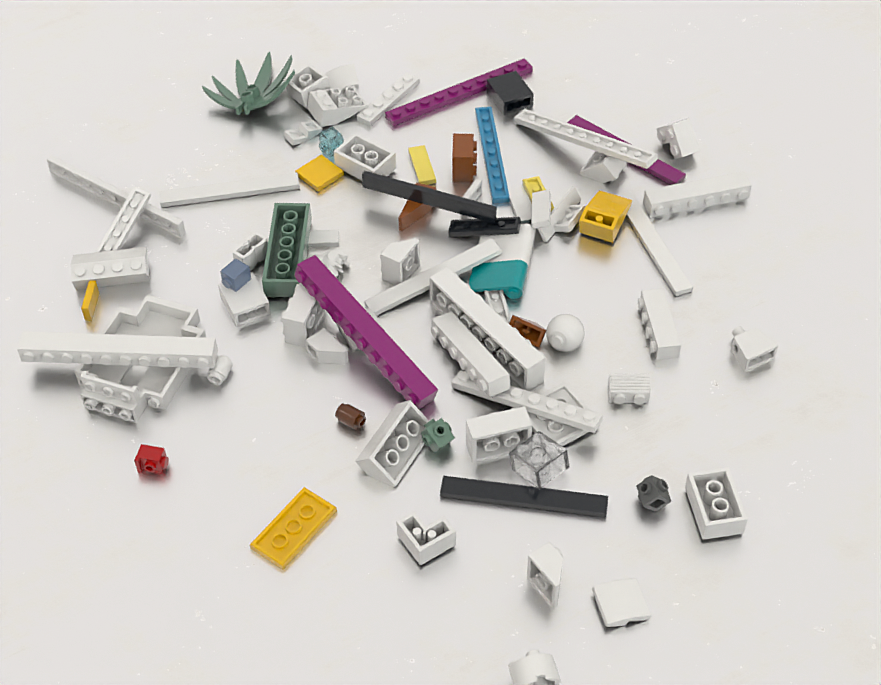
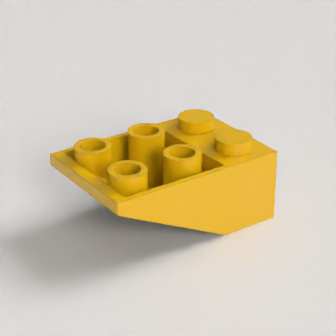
M599 190L586 205L579 219V232L613 243L632 204V200Z

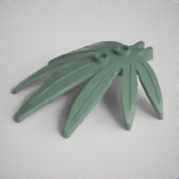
M268 52L254 84L248 85L240 61L236 60V85L240 98H237L214 76H212V80L222 96L202 86L203 91L216 103L230 109H235L237 115L244 111L245 114H249L255 108L262 107L273 101L287 87L295 75V70H293L290 76L283 82L293 60L292 55H290L285 66L270 86L272 58L271 53Z

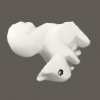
M338 248L322 255H316L336 278H339V273H344L342 264L350 265L347 261L348 256Z

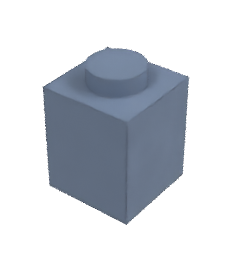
M236 258L220 271L222 284L235 292L251 280L250 267Z

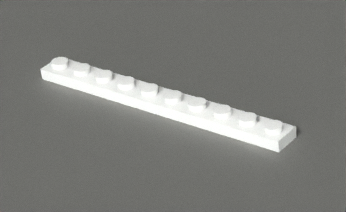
M527 109L522 110L514 117L517 124L646 169L658 160L657 153Z
M52 155L47 158L51 173L121 208L129 196L126 191H122L112 184H108L100 178H96L86 171L76 168L74 165H70ZM147 203L139 216L179 237L185 234L183 220L156 208L152 204Z

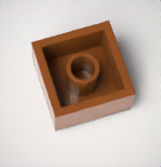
M453 134L452 183H473V176H477V165H473L477 164V153H474V151H477V141H474V134Z

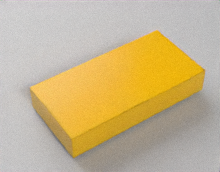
M96 281L88 282L81 310L85 321H92L99 297Z

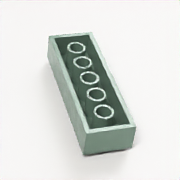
M274 203L262 277L263 292L266 297H293L295 293V287L299 284L294 276L298 263L306 260L312 220L310 203Z

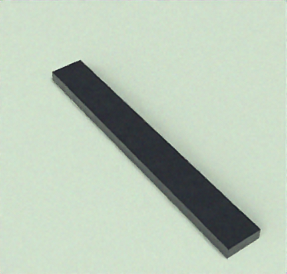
M368 171L362 173L363 188L490 223H495L496 206Z
M444 475L440 490V497L606 517L608 496Z

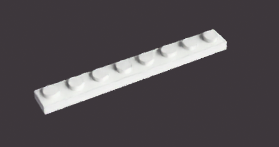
M460 370L451 382L452 388L514 408L525 406L529 413L588 432L595 433L603 421V414L511 385L509 390L489 398L485 392L480 390L478 384L470 379L469 374L463 370Z

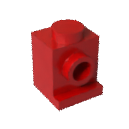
M141 444L134 462L139 473H142L143 470L162 473L168 466L169 458L166 456L165 448Z

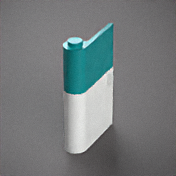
M521 224L519 234L481 235L479 244L492 238L500 247L502 254L472 268L468 284L474 292L503 290L510 299L522 297L536 229H533L530 224Z

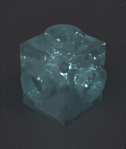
M333 126L319 133L320 150L329 157L334 156V151L344 143L342 134Z

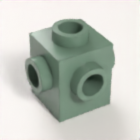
M442 418L437 421L434 419L430 420L424 425L425 429L421 432L425 445L430 446L434 453L455 439L450 425L446 421L444 422Z

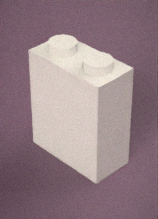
M253 272L251 273V280L237 292L226 288L222 283L218 284L220 297L236 327L271 315L269 301Z

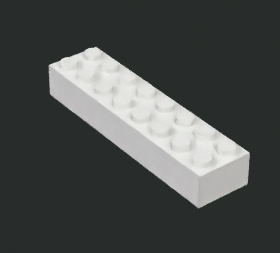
M448 267L429 277L430 303L442 314L452 311L509 373L510 379L519 388L531 391L544 383L545 356L541 351L533 347L528 339L520 335L516 328L507 323L503 316H500L491 305H488L479 294H476L467 283H464Z

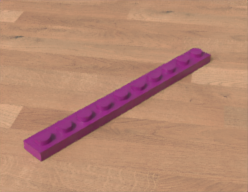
M523 58L385 112V118L394 127L487 90V79L517 71L520 76H524L533 72V66Z

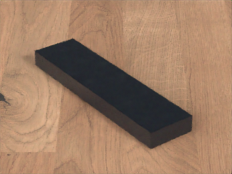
M496 218L495 223L479 219L451 220L448 234L449 237L519 234L521 218Z

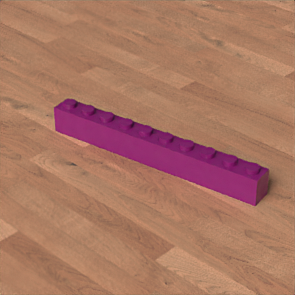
M314 255L297 264L294 275L296 280L319 302L321 308L329 313L332 320L338 323L344 330V333L356 343L358 349L366 354L369 361L375 364L381 371V374L393 384L395 390L400 392L406 401L411 400L418 409L432 402L435 399L438 388L319 258Z

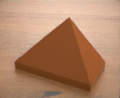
M512 315L509 324L516 328L520 335L528 339L532 345L540 348L546 329L536 322Z

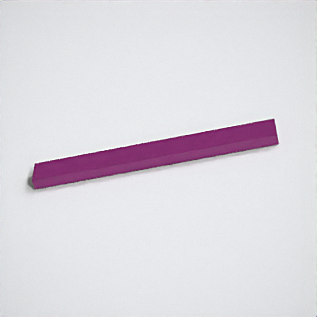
M575 115L567 122L628 143L578 115ZM659 159L648 169L637 166L670 185L679 184L686 177L685 173Z

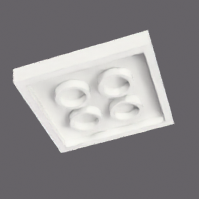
M566 382L541 394L590 410ZM527 412L532 423V431L550 453L588 433V431Z

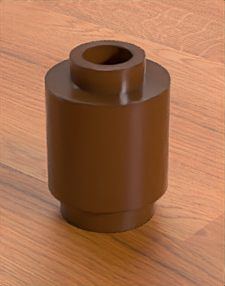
M342 403L336 410L335 417L338 418V421L354 430L363 427L366 422L365 412L350 404Z

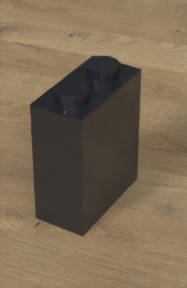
M517 71L487 79V93L503 115L533 106L534 93Z

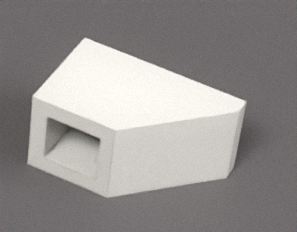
M324 328L305 340L307 353L318 363L347 364L349 362L347 347L344 344H340L332 333H328Z

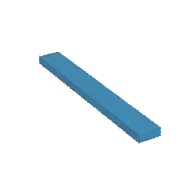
M492 107L475 108L492 204L510 202Z

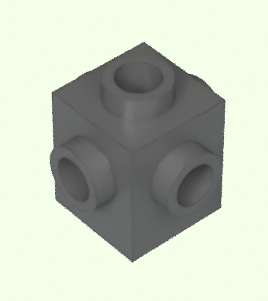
M651 475L636 485L639 493L638 498L645 508L657 512L672 502L668 492V485L663 479Z

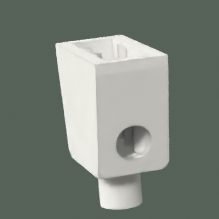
M738 326L732 331L734 338L731 350L744 372L775 359L778 345L758 328L745 332L741 326Z

